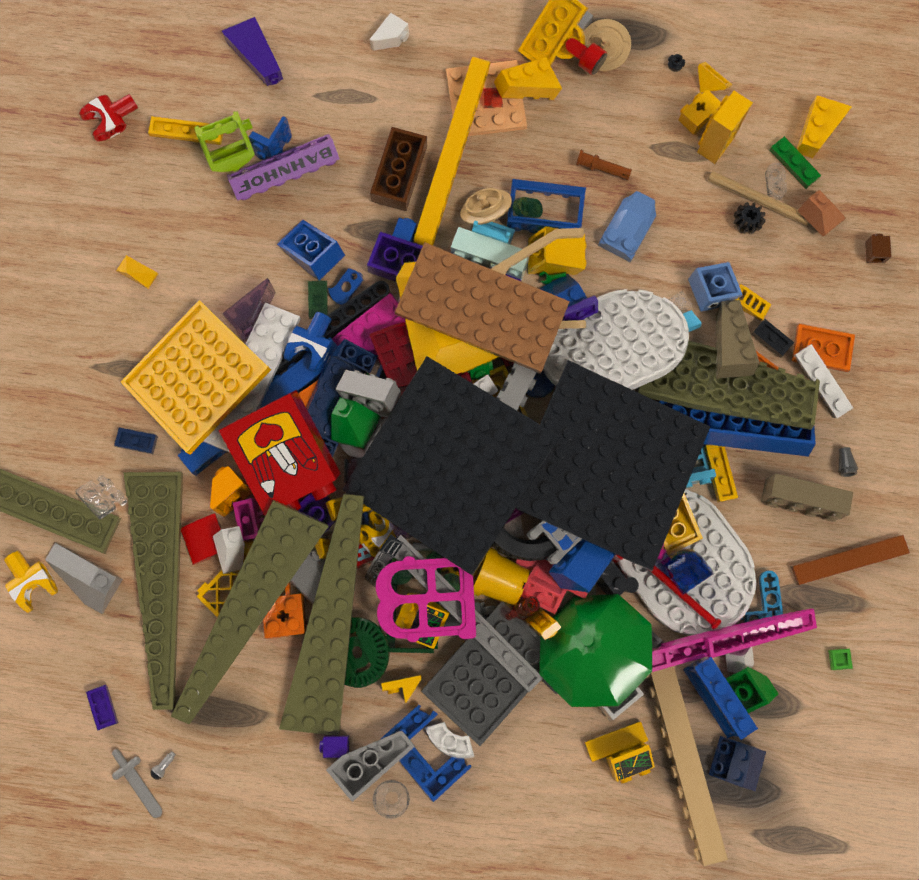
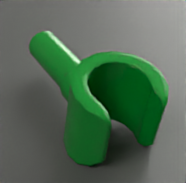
M541 272L539 276H547V278L540 282L547 285L554 279L566 277V272L551 275Z

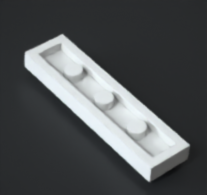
M812 344L794 355L811 381L820 380L819 395L835 418H839L853 409V406Z

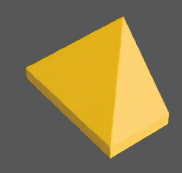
M707 62L699 64L698 75L701 93L707 89L709 91H718L732 86V83Z
M127 255L116 270L149 289L158 275L154 270Z

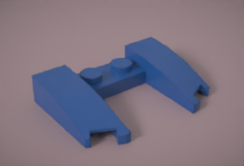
M418 705L381 739L401 730L411 739L438 714L435 711H432L431 715L419 710L421 705ZM415 747L399 760L431 802L437 800L471 768V765L466 766L464 759L451 757L434 771Z

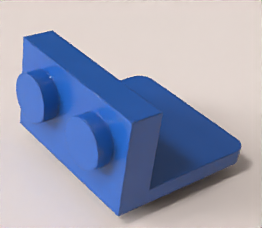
M284 116L281 118L269 139L254 131L251 132L249 139L254 153L259 159L264 160L283 152L284 145L288 144L292 137L288 119Z

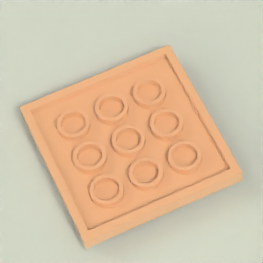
M517 60L490 63L486 82L468 136L527 129L523 99L501 98L494 84L501 70L518 66ZM469 66L446 69L452 118Z

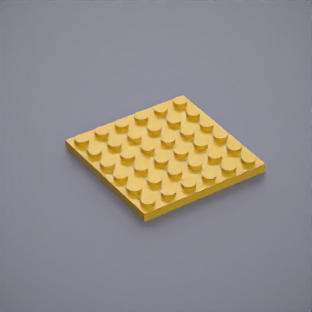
M199 300L131 370L121 383L180 447L191 455L271 369Z

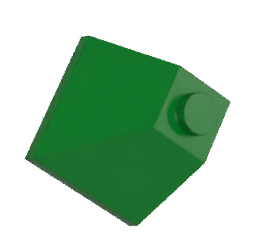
M340 398L332 412V440L364 450L381 416L356 401Z
M749 667L725 678L748 713L769 704L779 694L767 676Z

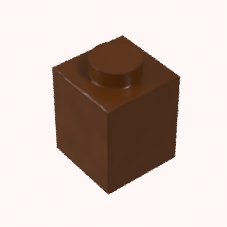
M880 233L873 234L865 242L866 263H886L891 258L890 236H883Z

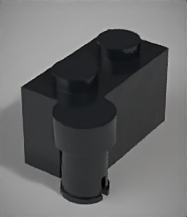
M612 560L596 582L605 594L621 595L624 592L634 593L639 587L637 579L625 577Z

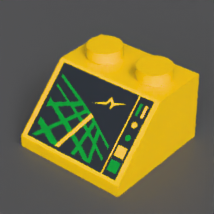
M408 593L407 595H416L417 593ZM429 602L427 604L428 626L444 627L449 612L436 602ZM403 604L395 624L403 629L418 628V604ZM440 636L422 637L416 642L434 649Z
M645 743L606 757L614 780L616 782L620 781L621 784L631 781V776L639 774V776L651 773L650 769L655 767L651 749Z

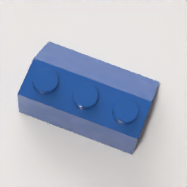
M569 274L539 288L570 301L568 306L577 304L587 298L579 283Z
M581 539L557 564L553 565L549 573L560 588L589 593L615 554Z

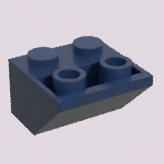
M720 736L709 775L756 791L766 751Z

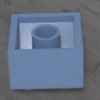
M730 262L696 268L688 278L701 312L717 309L722 301H733L743 295Z

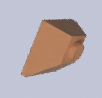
M818 190L809 197L798 209V212L823 237L846 219L821 190Z

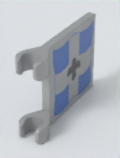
M541 521L526 534L530 540H534L543 532L557 550L547 558L550 564H557L581 540V538L544 521Z

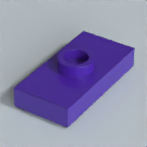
M103 685L87 691L86 694L97 731L118 724L108 686Z

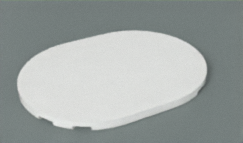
M627 289L609 292L597 297L598 313L583 319L586 320V328L558 329L543 371L548 379L557 386L565 365L569 360L631 390L666 375L681 362L687 351L689 341L687 321L675 304L665 297L661 298L654 295L653 292L645 290L627 291Z
M685 489V496L703 539L670 555L665 553L663 559H658L655 566L712 616L721 620L720 625L716 629L735 625L746 614L755 595L756 578L753 559L745 544L717 507L702 495L700 496ZM624 558L618 562L625 577L637 579L639 587L636 593L652 615L664 626L688 636L713 630L710 627L711 624L648 569Z

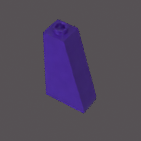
M255 17L222 30L226 43L266 86L275 85L283 80L281 70Z

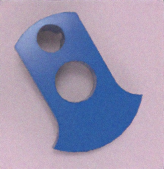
M348 268L339 282L333 288H328L331 298L341 305L348 302L364 281L363 275L356 270ZM345 282H350L351 289L348 292L342 290V285Z

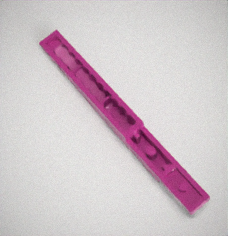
M811 608L753 620L662 643L661 647L652 649V672L707 656L712 658L816 629L814 609Z

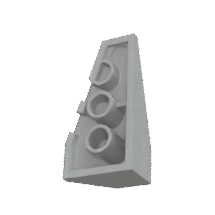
M401 730L342 755L326 771L353 802L412 750L415 745Z

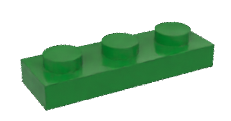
M785 136L769 149L805 189L821 177V174Z

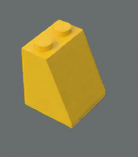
M544 227L528 238V246L557 228ZM585 234L583 238L556 239L530 255L528 274H540L541 272L558 274L566 272L569 275H577L585 270L587 263L585 259Z

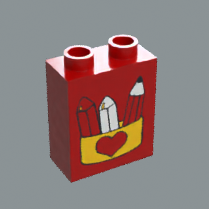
M297 390L218 430L265 516L273 500L299 510L301 508L298 501L299 498L312 493L315 501L337 490L333 481L341 473Z

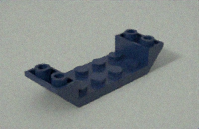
M346 339L329 356L306 407L332 457L339 444L332 440V412L339 399L342 398L336 391V387L345 370L353 372L357 370L363 374L371 373L378 357Z

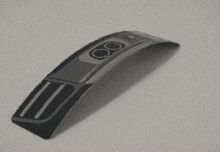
M389 535L365 575V580L374 587H376V580L381 570L391 563L403 545L401 541L393 535Z

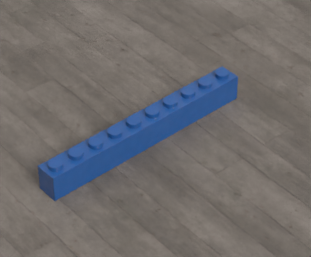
M328 338L332 341L331 349L325 361L316 372L309 370L312 362V353L308 351L299 362L289 365L286 372L276 375L259 409L295 390L299 394L320 378L329 356L338 347L335 342ZM202 442L191 455L181 449L178 457L189 471L197 476L224 455L226 451Z

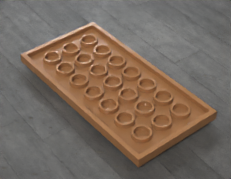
M424 242L396 308L395 315L541 374L570 301Z

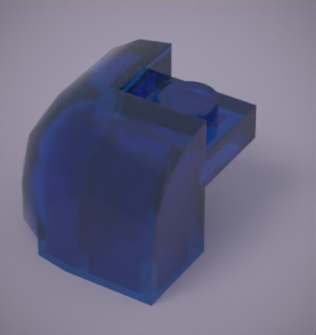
M691 549L675 551L657 564L660 570L673 580L683 595L714 574L705 559Z

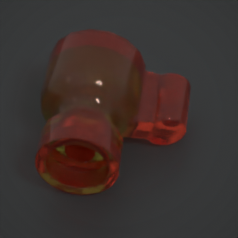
M533 596L522 598L505 617L509 621L516 617L521 620L528 619L539 609L540 603Z

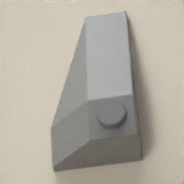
M57 543L53 545L45 559L85 605L101 614L104 613L123 580Z

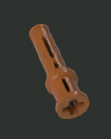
M582 149L576 162V166L582 165L590 168L591 171L597 169L626 180L629 179L632 171L631 168L629 169L599 159V156L596 154L585 153Z

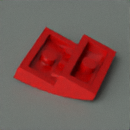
M215 513L181 528L193 565L218 555L213 536L222 529Z

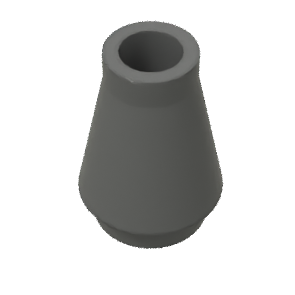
M844 447L839 449V472L841 476L851 477L856 475L858 466L852 455L851 448Z

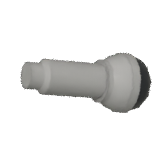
M172 751L167 754L159 765L151 769V777L155 780L163 778L165 769L174 760L176 754Z

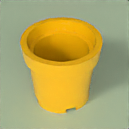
M491 547L473 575L474 595H484L516 605L523 593L524 582L527 583L529 569L498 554V551Z

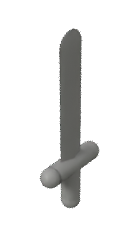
M113 750L112 755L121 767L112 774L113 779L118 780L124 775L150 815L154 818L160 817L162 808L134 769L141 762V759L134 757L127 762L122 753H120V750Z

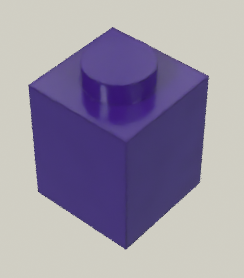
M349 735L324 736L323 740H320L319 745L323 758H340L342 755L349 753Z

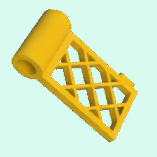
M252 539L244 541L243 563L254 542ZM221 570L209 584L205 582L197 590L199 594L196 597L217 618L220 614V604L225 603L220 602V590H231L233 576H238V573L233 574V572H230V574H223ZM222 576H230V588H220ZM209 590H216V602H209L204 595Z

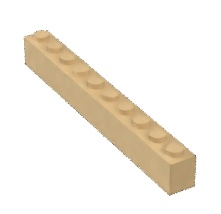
M674 666L651 672L647 676L651 683L649 692L651 698H655L657 706H654L657 718L661 719L662 726H660V732L667 741L668 746H665L668 758L672 759L673 766H671L673 778H677L679 786L676 787L678 797L683 799L684 807H682V812L685 820L688 819L690 828L687 829L691 841L694 840L696 848L693 849L695 859L700 861L703 866L728 860Z

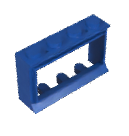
M512 179L510 195L512 204L508 212L507 227L515 229V231L526 230L533 234L546 226L557 229L581 228L586 187ZM516 190L526 191L528 194L533 192L544 193L546 196H551V194L562 195L563 198H569L570 196L580 197L577 223L513 216Z
M712 657L700 658L683 669L727 738L736 736L742 740L758 729Z

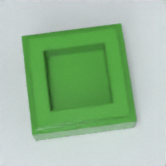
M850 649L828 650L831 670L853 669Z

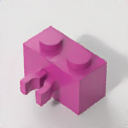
M255 498L233 502L237 526L240 527L243 541L255 539L264 521V518H262L264 514L262 510L260 511L259 504Z

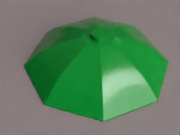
M619 594L587 595L586 598L573 596L552 617L561 626L557 634L546 640L540 637V676L571 707L619 706L652 672V624Z

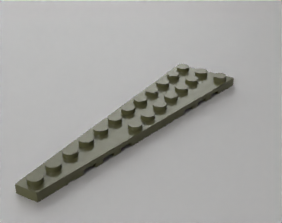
M123 472L129 506L128 514L130 515L131 522L130 530L133 538V555L135 557L134 563L140 612L143 619L142 628L148 660L147 668L150 677L152 709L173 710L175 709L183 473Z
M343 494L279 727L280 730L335 736L340 734L364 496Z
M273 500L171 717L187 724L192 722L329 526L328 524Z

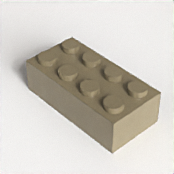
M775 473L765 480L761 502L767 503L769 507L778 508V506L785 507V510L796 513L797 511L805 512L804 515L816 517L818 515L824 517L826 521L835 522L850 515L854 492Z

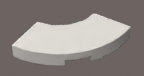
M445 722L425 727L431 742L444 754L462 759L474 757L469 736L453 734L447 728Z

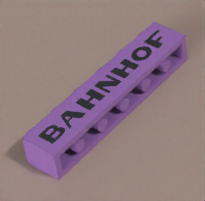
M327 134L227 175V178L237 201L240 199L247 200L251 195L264 193L272 186H281L287 180H295L302 177L304 173L315 172L324 165H333L340 158L331 136Z

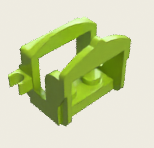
M234 111L232 116L200 128L197 125L194 128L212 171H238L255 155L246 133L247 130L253 128L249 118L241 121L238 111ZM237 128L240 129L243 136L242 140L211 152L209 151L205 140L211 141L218 138V135L230 134Z

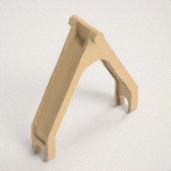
M584 228L555 229L491 269L506 275L509 268L556 239L583 238ZM586 320L562 321L559 329L586 328Z

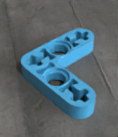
M765 571L759 576L762 611L746 612L745 618L742 617L740 620L744 619V622H749V618L752 615H756L759 619L772 617V611H768L767 608L777 607V610L773 611L774 616L783 614L779 579L775 572ZM767 574L769 575V578H773V581L770 582V588H775V591L770 590L765 592V589L769 588L768 582L764 581V578L767 577ZM768 594H773L776 597L774 605L767 603L766 597Z

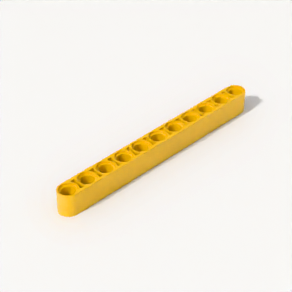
M472 57L415 233L414 243L424 245L425 242L434 245L486 82L490 61L477 57Z

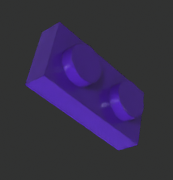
M594 295L583 299L577 304L568 306L562 321L583 320L598 313V299Z

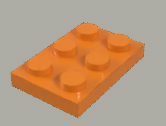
M798 324L792 361L798 362L794 355L812 344L828 369L849 372L855 335Z

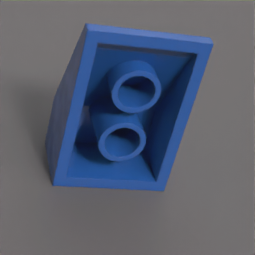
M302 220L277 244L307 273L319 281L345 256L336 240L305 220Z

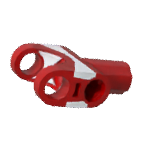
M130 94L112 103L108 95H101L86 104L80 110L79 115L85 121L102 119L100 125L92 134L94 139L100 142L123 132L127 125L122 117L138 109V106Z

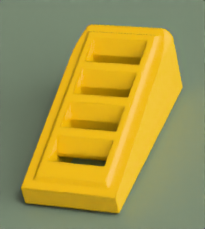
M740 284L739 287L744 295L743 300H740L743 311L763 321L771 304L749 288ZM749 298L751 301L747 305L745 302ZM754 301L757 302L755 309L752 308ZM761 305L764 306L761 313L757 312Z

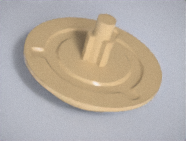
M602 19L591 23L583 31L585 46L589 47L592 43H596L607 51L608 56L598 71L614 70L621 66L628 58L631 51V38L629 32L621 23L611 19Z
M495 188L480 190L467 199L461 208L460 216L465 223L473 225L474 221H478V225L495 222L496 219L509 210L512 198L504 190Z

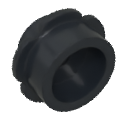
M680 54L671 55L668 58V67L673 72H678L685 66V59Z

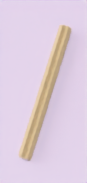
M712 171L708 178V181L801 224L808 225L809 223L798 212V209L715 171Z

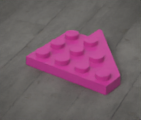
M389 293L334 336L332 340L339 346L346 339L377 356L369 334L397 323L406 322L405 318L395 315L399 302L392 293Z

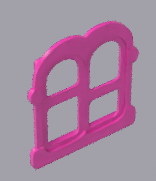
M407 556L403 561H395L388 564L381 570L376 580V593L380 599L377 618L381 628L390 636L400 639L407 638L409 642H416L422 637L459 635L462 639L475 638L476 621L473 576L458 567L460 590L458 592L438 593L436 591L435 570L443 567H458L448 559L415 560L414 557ZM425 569L427 571L428 591L426 594L399 595L392 589L391 579L400 570ZM455 600L461 602V625L428 626L427 604L429 602ZM405 603L418 604L419 627L412 629L398 627L393 620L395 608Z

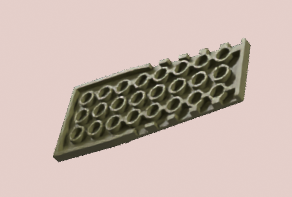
M688 341L687 351L681 362L666 375L640 386L638 393L648 398L692 409L812 429L815 425L820 380L816 379L814 382L805 379L803 374L798 373L797 376L785 373L786 369L780 367L778 370L767 367V363L764 362L759 363L752 376L716 379L717 349Z

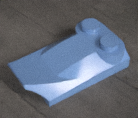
M639 191L624 198L598 246L631 262L656 218L655 200Z

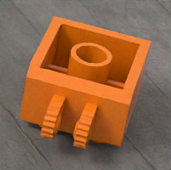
M290 582L285 588V596H279L263 619L265 639L305 635L307 621L304 595L301 593L291 595ZM283 612L289 614V618H285V622L280 618Z

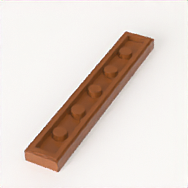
M900 535L795 565L791 568L797 585H801L906 555L910 552L904 535Z

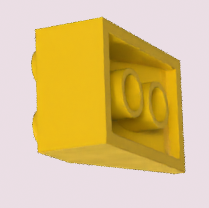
M685 493L682 496L664 541V549H666L667 555L703 539Z

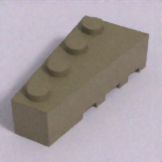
M740 300L722 301L716 314V379L752 376L760 362Z

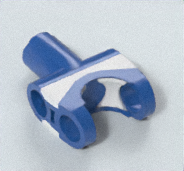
M316 312L307 330L296 326L288 340L284 359L290 361L298 352L303 350L312 353V362L309 370L316 372L325 361L332 346V341L323 337L331 318L321 312Z

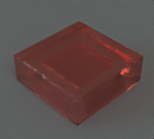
M483 88L484 108L503 107V100L497 88Z

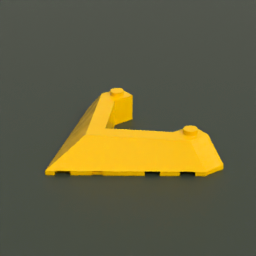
M416 262L404 263L396 277L400 299ZM405 319L417 370L426 356L456 374L467 372L499 357Z

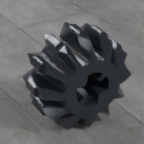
M748 202L743 206L740 205L734 213L736 218L734 224L739 225L737 230L744 229V234L748 230L751 234H754L756 230H761L762 225L765 223L766 219H764L766 212H760L762 206L755 207V202L751 206Z

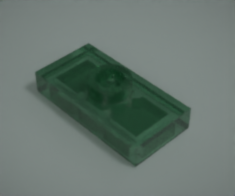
M308 281L309 319H313L316 312L328 315L327 281Z

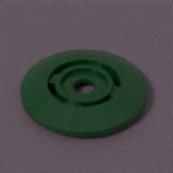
M352 617L350 634L356 632L357 636L349 639L345 685L353 688H362L374 684L386 671L390 656L389 645L385 634L378 625L366 618ZM355 646L362 649V656L360 658L353 656L352 651ZM369 663L371 664L367 670L357 672L359 668L366 667Z

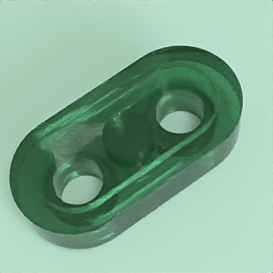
M521 197L513 202V211L519 217L538 218L543 213L542 204L538 199Z

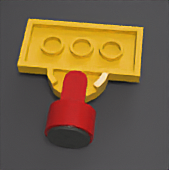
M549 0L518 49L521 54L531 61L546 57L550 66H552L557 57L561 59L577 57L580 60L578 66L590 75L598 72L608 56L607 51L596 43H592L589 47L585 46V35L583 29L578 24L588 10V7L578 0Z

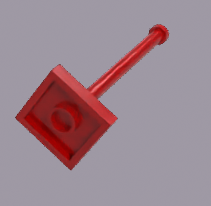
M614 555L612 561L614 563H617L621 561L623 558L618 555ZM654 566L653 571L650 572L711 624L710 627L713 630L720 625L721 620L719 618L716 619L658 567Z

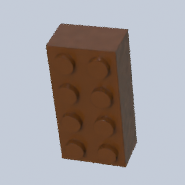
M391 127L370 191L372 202L407 212L428 146L427 136Z

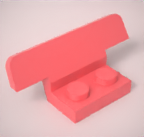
M517 559L516 561L517 564L531 571L527 583L524 585L521 597L553 614L557 613L567 591L581 598H586L588 592L560 588L549 573L554 564H550L545 559L536 561Z

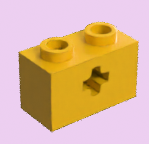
M708 89L704 93L700 92L694 97L690 105L686 104L680 110L681 115L678 121L694 135L710 121V116L715 109H719L721 102Z

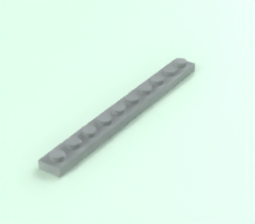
M402 535L397 538L403 543L395 555L398 561H403L407 556H412L415 560L425 559ZM409 569L408 571L428 590L427 571L425 569ZM435 570L436 591L438 593L457 592ZM438 601L462 624L460 601ZM475 610V639L530 692L543 678Z

